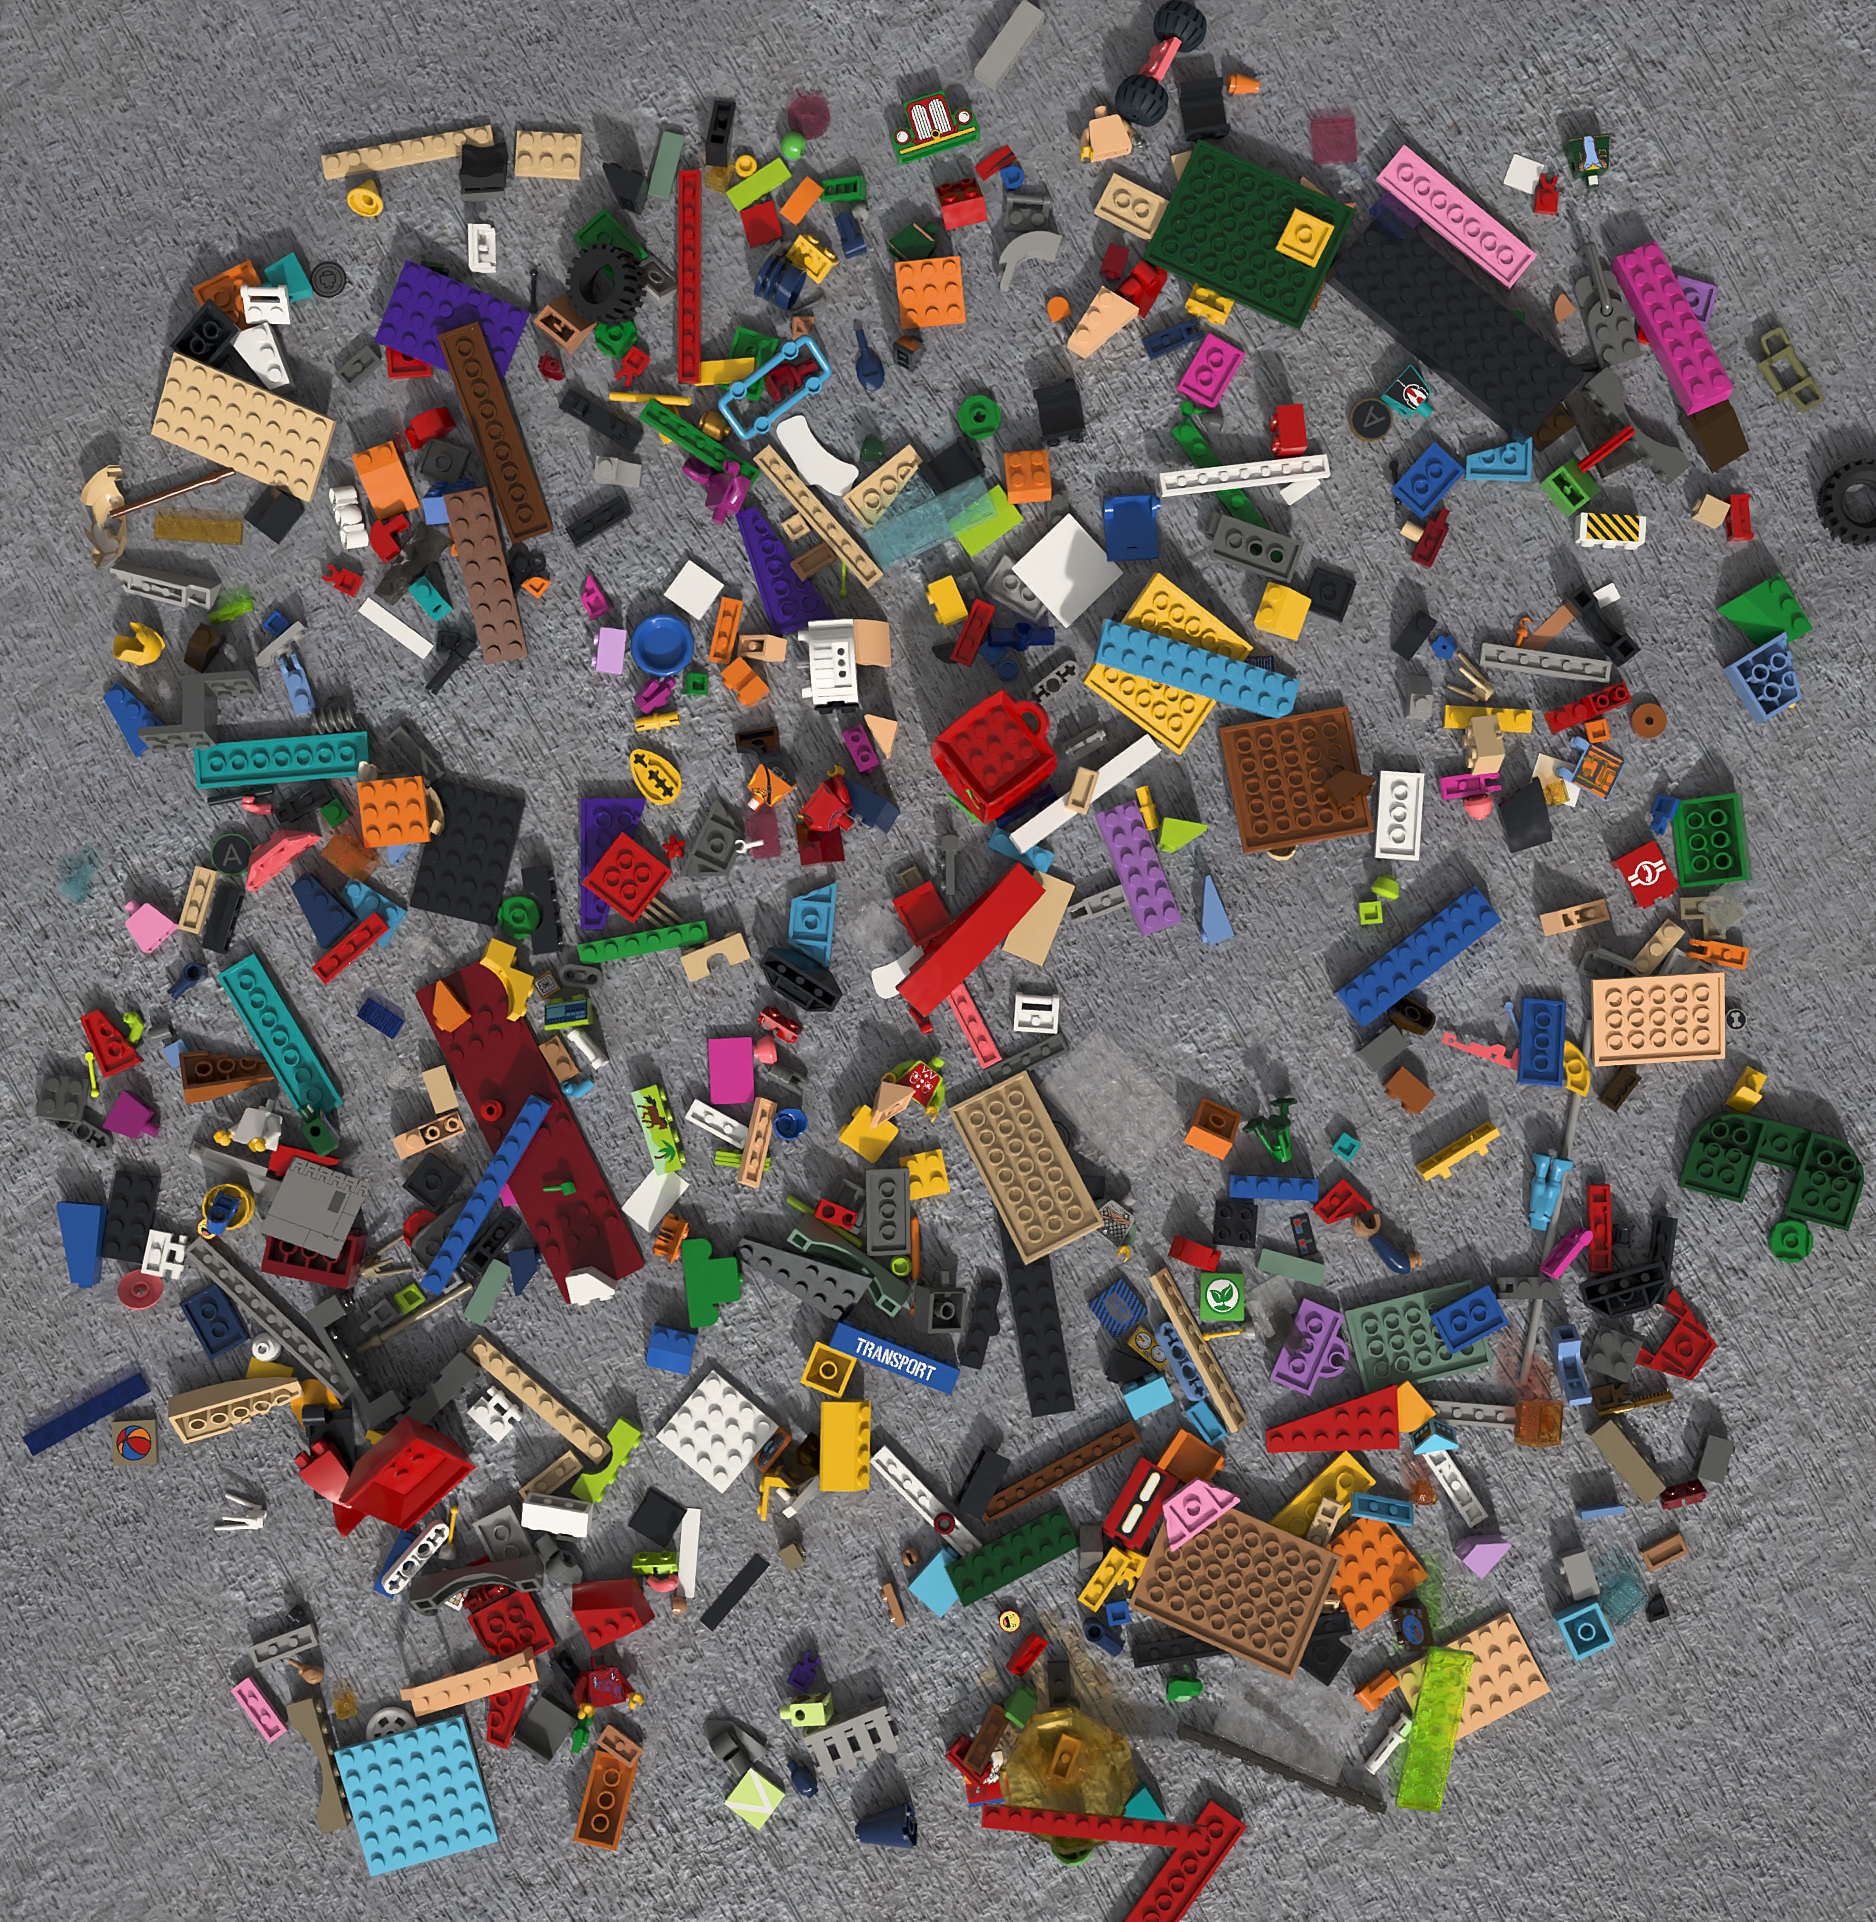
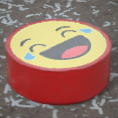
M202 1219L197 1225L198 1235L205 1240L216 1238L218 1235L211 1234L206 1228V1219Z
M1005 1609L999 1615V1625L1003 1631L1011 1633L1020 1627L1021 1619L1016 1610Z

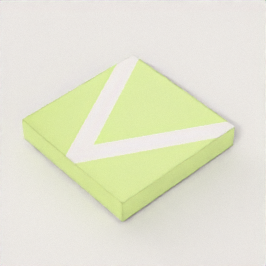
M751 1766L727 1797L724 1804L760 1830L784 1798L786 1792Z

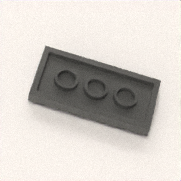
M909 1167L865 1168L867 1256L911 1254Z

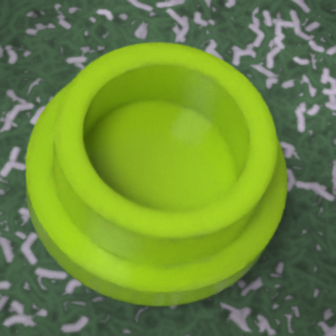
M897 1255L890 1262V1270L897 1277H904L911 1271L912 1264L907 1256Z

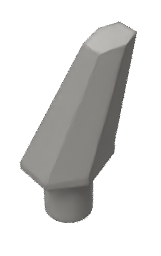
M778 240L763 257L764 263L772 253L781 256L784 255L783 251L790 250L792 247L791 240L785 242Z

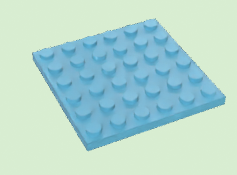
M463 1714L341 1747L334 1751L370 1876L487 1845L499 1840V1834Z

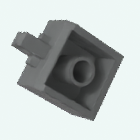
M934 1269L931 1285H916L914 1330L927 1334L964 1332L967 1292L963 1287L950 1284L949 1271Z

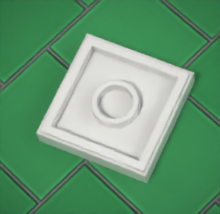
M689 560L664 596L700 621L725 585Z

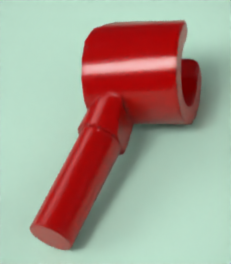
M913 1008L908 1010L923 1034L933 1032L929 1020L922 1022Z

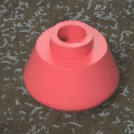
M1488 794L1470 796L1465 799L1463 806L1469 816L1474 817L1475 820L1485 819L1487 814L1491 813L1493 798Z
M766 1035L756 1041V1046H753L755 1059L759 1058L762 1063L774 1064L777 1061L775 1041L772 1036Z

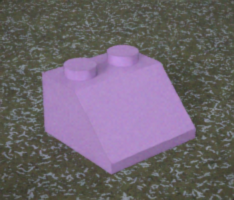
M1499 1534L1467 1536L1465 1539H1460L1455 1545L1453 1552L1483 1579L1510 1549L1511 1545Z

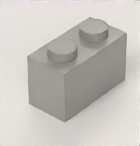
M1580 1546L1556 1554L1558 1558L1556 1566L1559 1574H1563L1565 1582L1562 1585L1567 1596L1569 1595L1577 1601L1600 1593L1587 1550Z

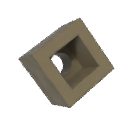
M795 1539L780 1547L778 1551L789 1571L805 1562L804 1555L807 1553L801 1543L797 1544Z

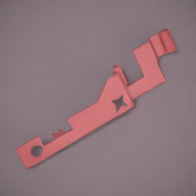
M1445 1032L1442 1043L1517 1071L1518 1048H1515L1510 1061L1502 1058L1506 1047L1500 1044L1485 1047L1471 1042L1470 1046L1455 1042L1457 1036ZM1453 1038V1043H1449L1448 1039ZM1491 1052H1492L1494 1055L1497 1054V1055L1495 1056V1060H1494L1493 1058H1490L1491 1055H1492Z

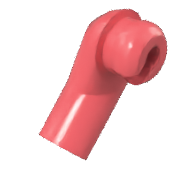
M243 796V803H241L243 809L255 814L273 815V804L254 803L255 798L253 796Z

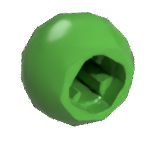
M791 131L786 133L780 142V149L783 155L792 160L802 157L806 147V139L799 132Z

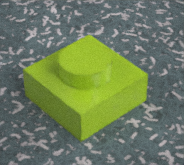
M1381 901L1358 903L1360 925L1383 923Z

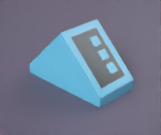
M1433 1418L1410 1434L1414 1454L1458 1448L1454 1428Z

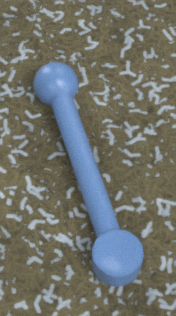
M1506 1002L1504 1009L1509 1012L1519 1037L1520 1028L1512 1010L1513 1004Z

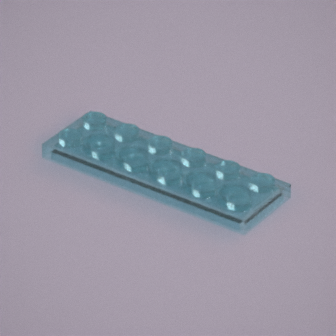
M978 475L862 531V534L882 572L999 514L981 476Z

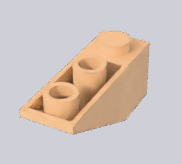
M458 1111L403 1133L392 1141L402 1160L465 1132L466 1129Z

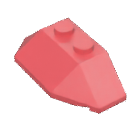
M284 829L274 832L270 836L271 840L265 845L263 843L258 845L253 850L254 853L249 857L247 890L251 892L257 891L322 838L320 834Z

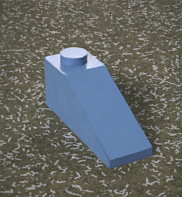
M1210 875L1203 878L1201 930L1199 931L1202 942H1207L1208 946L1235 936Z

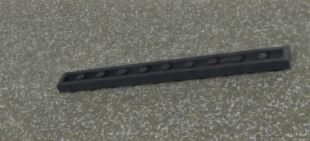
M1349 1612L1320 1615L1309 1641L1353 1635ZM1194 1636L1131 1645L1135 1668L1230 1654Z

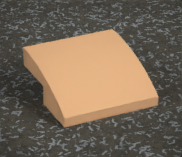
M855 619L856 663L866 666H891L889 623Z

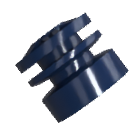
M772 253L758 273L754 295L758 297L763 296L765 301H769L775 294L774 305L789 311L801 293L806 280L807 269L792 263L786 270L787 259L781 258L779 260V255Z

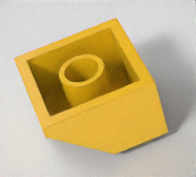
M818 1338L800 1383L841 1399L857 1358L830 1348L828 1342Z

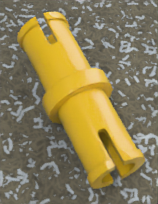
M678 711L663 714L657 712L653 713L652 716L635 718L637 732L654 728L661 730L665 726L679 725Z
M1148 785L1135 789L1141 806L1139 811L1143 813L1147 831L1160 827L1155 812L1157 807L1156 804H1153Z

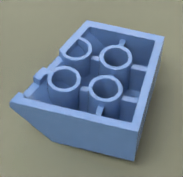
M1786 632L1722 669L1756 724L1768 720L1802 699L1797 675L1794 672L1791 661L1792 654L1788 649L1786 641L1788 639Z

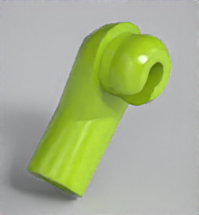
M128 1011L123 1015L124 1022H127L131 1028L127 1040L138 1044L144 1024L139 1014L134 1011Z

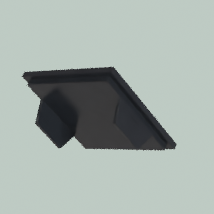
M650 1488L628 1526L665 1548L688 1510Z

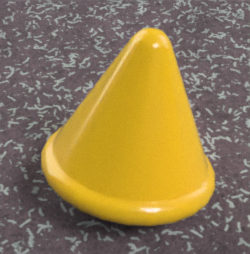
M368 179L357 188L352 189L347 195L348 205L360 215L376 216L383 210V202L373 179Z

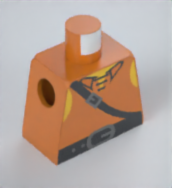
M772 762L759 764L747 786L754 795L746 804L755 812L764 802L773 808L795 789L798 784Z

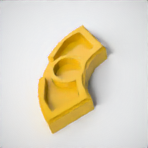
M1564 1039L1563 1066L1567 1072L1565 1088L1586 1097L1590 1087L1588 1063L1582 1052L1570 1041Z

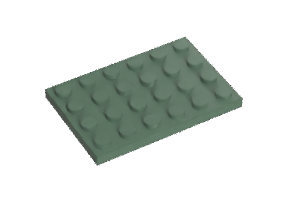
M1472 1279L1344 1310L1365 1395L1370 1393V1391L1388 1387L1395 1382L1398 1386L1406 1379L1412 1385L1494 1365L1487 1336L1451 1355L1429 1316L1431 1313L1474 1291Z

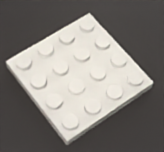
M713 1369L659 1432L656 1438L723 1494L780 1425Z

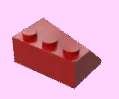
M635 1577L615 1578L609 1581L591 1580L590 1582H581L580 1584L572 1583V1612L593 1650L643 1628L655 1617Z

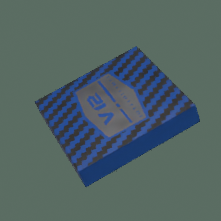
M1122 1278L1087 1304L1114 1340L1149 1313Z

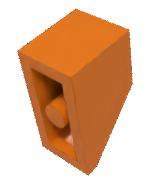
M439 980L436 984L433 1014L437 1018L434 1022L442 1031L445 1029L452 1032L469 1019L471 1015L449 986Z

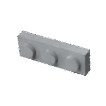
M309 1623L251 1645L249 1651L255 1667L258 1668L314 1647L320 1642L313 1623Z

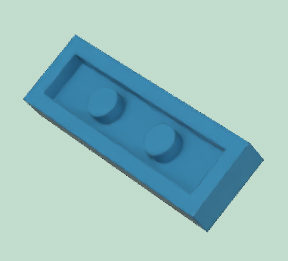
M998 827L995 828L987 845L988 848L1046 874L1055 854L1034 845L1020 855L1009 839L1011 833Z
M1359 1492L1350 1494L1351 1516L1404 1526L1414 1524L1413 1503Z

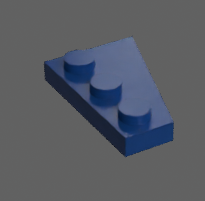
M117 681L103 696L135 757H139L148 746L138 736V728L167 725L121 682Z

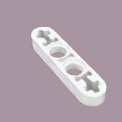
M432 1521L383 1576L382 1586L387 1593L396 1594L401 1591L447 1539L449 1528L444 1521ZM435 1529H441V1530H442V1532H441L440 1534L437 1533V1532L435 1533L434 1531H435ZM423 1543H427L429 1545L428 1549L423 1553H419L418 1547ZM406 1561H413V1566L410 1569L403 1570V1564ZM391 1580H396L397 1582L395 1585L389 1584Z

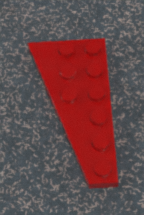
M1395 1382L1388 1387L1370 1391L1366 1395L1353 1397L1323 1408L1324 1410L1313 1414L1309 1413L1299 1419L1289 1420L1266 1429L1267 1453L1400 1449L1397 1383Z

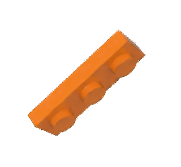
M722 597L708 658L710 662L724 665L731 664L744 601Z

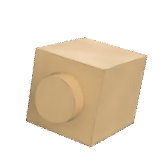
M1706 494L1701 499L1698 498L1692 507L1694 511L1692 519L1716 529L1722 525L1730 504Z

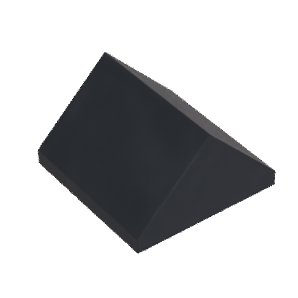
M269 485L245 515L244 519L279 545L305 510L278 489Z

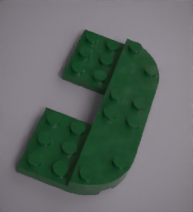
M1726 1110L1712 1114L1701 1121L1693 1130L1688 1140L1690 1145L1677 1183L1679 1187L1743 1203L1756 1161L1796 1171L1782 1213L1849 1231L1862 1192L1864 1171L1855 1151L1837 1137L1737 1110Z

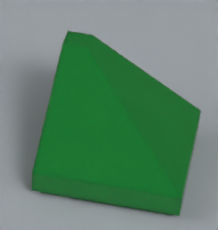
M687 672L682 695H708V673Z

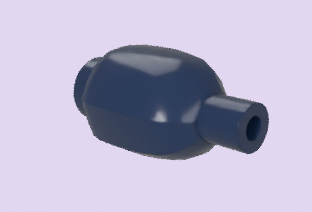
M794 1760L786 1765L792 1772L791 1781L794 1787L802 1796H807L810 1799L819 1791L817 1780L807 1768L798 1767Z

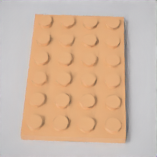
M1724 972L1591 979L1592 1063L1594 1066L1725 1058Z
M1508 1611L1437 1647L1436 1651L1428 1652L1392 1671L1394 1677L1400 1683L1399 1687L1433 1752L1550 1692Z

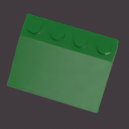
M1732 793L1680 801L1673 818L1680 887L1687 888L1752 880L1742 794Z

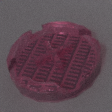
M801 96L794 100L788 109L789 128L792 132L802 134L806 140L819 138L824 135L829 127V109L825 102L816 96Z

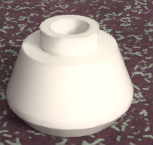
M265 1332L255 1337L251 1349L254 1357L258 1360L272 1362L280 1355L282 1345L272 1335Z

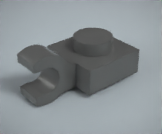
M385 1297L368 1311L372 1317L361 1325L360 1328L365 1334L377 1324L384 1328L400 1313L388 1298Z

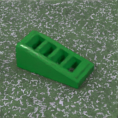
M862 175L820 180L821 187L825 189L821 194L822 203L860 202L867 200L866 180ZM846 185H849V193H847ZM829 186H832V195H829ZM838 186H840L841 194H838Z

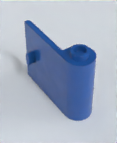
M1156 493L1103 496L1107 562L1159 559L1156 513L1157 510H1160L1161 504L1160 497H1156Z

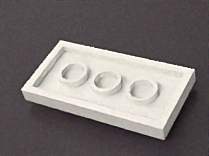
M1393 771L1379 772L1374 858L1419 860L1424 774Z

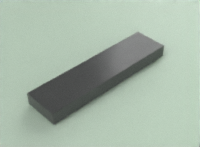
M1061 1032L982 1071L990 1087H993L1025 1070L1029 1072L1070 1052Z

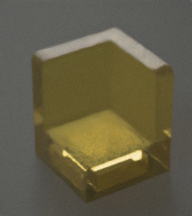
M729 163L728 168L713 166L711 174L707 173L704 180L706 188L726 195L735 174L734 165Z

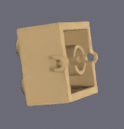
M1497 715L1472 717L1468 726L1465 727V734L1462 735V746L1467 750L1466 766L1470 768L1471 775L1497 773L1505 756V750L1502 741L1504 733L1500 730Z

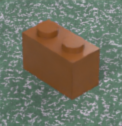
M1398 1066L1382 1084L1386 1089L1384 1093L1392 1100L1398 1099L1402 1103L1400 1107L1409 1115L1411 1113L1419 1115L1435 1096L1432 1091L1403 1066Z

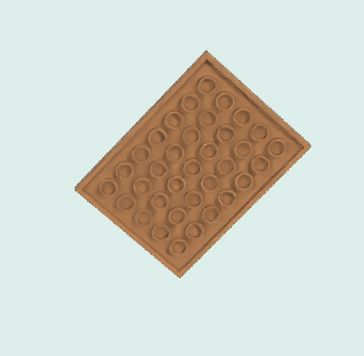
M1178 1484L1175 1493L1182 1487H1184V1485ZM1234 1507L1172 1551L1164 1518L1128 1607L1292 1681L1343 1556Z

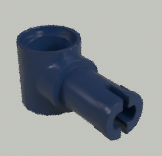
M188 963L185 965L180 979L167 990L168 994H172L171 997L178 1000L187 989L193 988L197 983L207 979L209 974L207 967L201 963ZM195 967L200 972L197 978L192 976V970Z

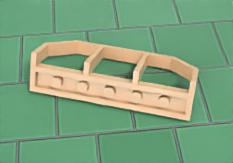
M531 1646L519 1654L493 1664L492 1660L488 1659L473 1670L456 1675L455 1670H452L434 1682L415 1687L414 1682L409 1683L400 1689L402 1701L411 1700L415 1716L419 1717L541 1679Z

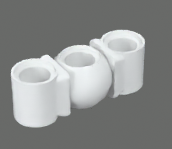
M352 485L330 488L329 498L333 511H336L335 519L338 527L341 528L339 533L344 549L367 546L368 534L364 528V523H362L361 511L356 506L358 500L355 488Z

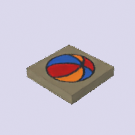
M157 1419L111 1422L113 1466L159 1463Z

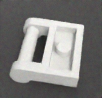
M249 284L241 285V296L243 298L247 324H263L266 322L268 324H290L292 322L286 285H279L278 287H250ZM252 296H279L280 300H252Z
M1016 992L1013 1031L1057 1034L1059 995H1025L1022 992ZM1022 1003L1052 1005V1011L1023 1010Z
M582 1028L574 1029L567 1036L585 1053L595 1070L605 1066L610 1061Z

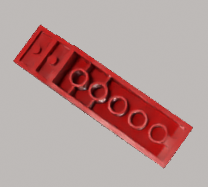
M1017 861L923 950L924 955L909 968L910 973L895 986L896 990L926 1017L994 950L1046 890Z

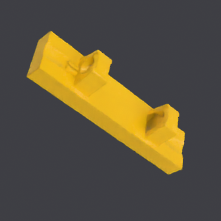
M1487 1121L1416 1165L1415 1168L1426 1181L1437 1174L1446 1179L1452 1175L1448 1167L1475 1150L1481 1156L1488 1153L1489 1151L1485 1144L1498 1137L1500 1133L1492 1123Z

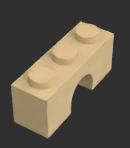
M736 931L725 934L724 940L717 942L716 939L704 943V948L696 950L694 947L684 951L685 956L680 957L689 981L694 982L712 974L709 968V960L716 953H723L731 966L752 958L743 934H737Z

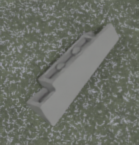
M122 563L110 567V572L116 573L122 581V588L126 593L182 607L189 606L191 602L210 610L221 588V582Z
M193 1141L189 1158L274 1201L283 1179L271 1176L272 1170L268 1169V1165Z

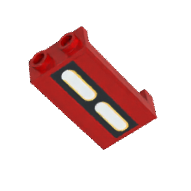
M1141 1456L1137 1457L1134 1469L1105 1520L1100 1523L1104 1528L1103 1533L1113 1539L1116 1535L1123 1539L1122 1544L1132 1550L1134 1547L1141 1549L1163 1510L1162 1502L1171 1496L1179 1481L1178 1478Z

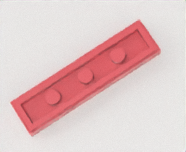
M963 982L960 983L946 998L982 1069H985L1002 1060L965 985Z

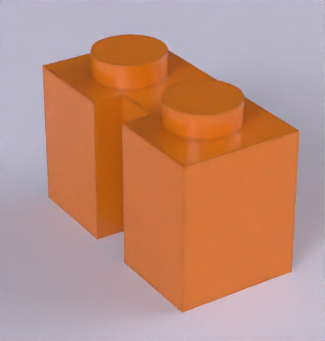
M740 656L720 673L724 678L721 682L729 690L733 688L738 693L736 698L743 706L748 704L752 708L770 692L769 687Z

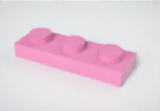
M251 1675L230 1690L269 1744L289 1729Z

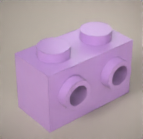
M600 627L598 632L594 631L593 644L596 645V652L592 653L590 666H594L593 672L622 674L627 630Z

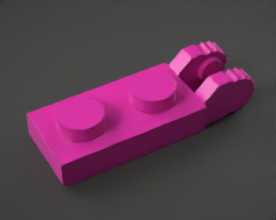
M1499 772L1480 775L1465 774L1439 778L1441 800L1502 790L1501 785L1485 787L1484 779H1496L1500 777Z
M1580 1226L1574 1227L1552 1251L1539 1270L1547 1276L1558 1279L1572 1260L1577 1257L1581 1249L1592 1241V1231L1589 1229L1583 1230L1584 1228Z

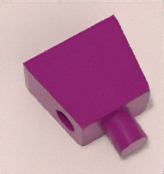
M131 1090L122 1091L102 1126L105 1129L133 1139H141L145 1133L155 1138L161 1130V1126L152 1122L156 1115V1110Z

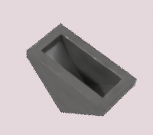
M1079 1525L1080 1569H1098L1103 1558L1101 1525Z

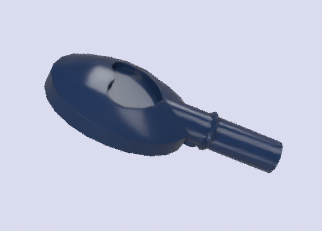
M858 330L855 334L861 356L856 364L857 378L866 390L877 391L884 383V368L879 358L869 352L864 330Z

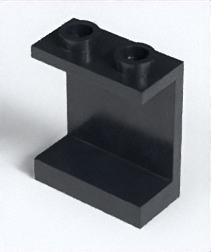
M1223 77L1179 84L1178 97L1186 142L1192 141L1197 143L1198 139L1204 141L1206 138L1217 140L1229 134L1231 126L1226 120L1222 96Z
M1075 381L1032 390L1033 397L1038 403L1043 433L1040 439L1044 445L1055 447L1059 446L1060 442L1067 440L1069 442H1078L1082 440L1081 437L1087 436L1079 385Z
M961 436L957 438L954 445L930 462L926 463L924 461L918 465V472L942 505L985 476L984 469L986 466L980 457L976 458L973 455V447L967 439L963 441Z

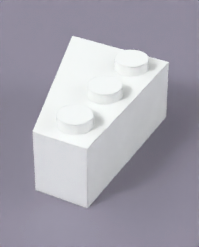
M268 322L240 332L234 347L271 392L278 395L296 390L276 333Z

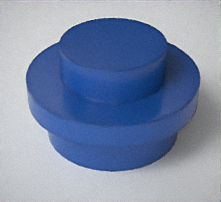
M1009 659L1003 660L997 667V674L1003 681L1014 680L1019 672L1018 665Z

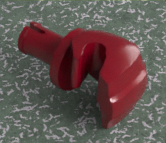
M809 357V359L796 366L792 365L791 362H785L765 374L764 384L772 399L777 402L782 400L781 387L783 385L789 387V394L792 395L794 386L799 387L802 385V377L818 369L815 361L813 362L814 359Z

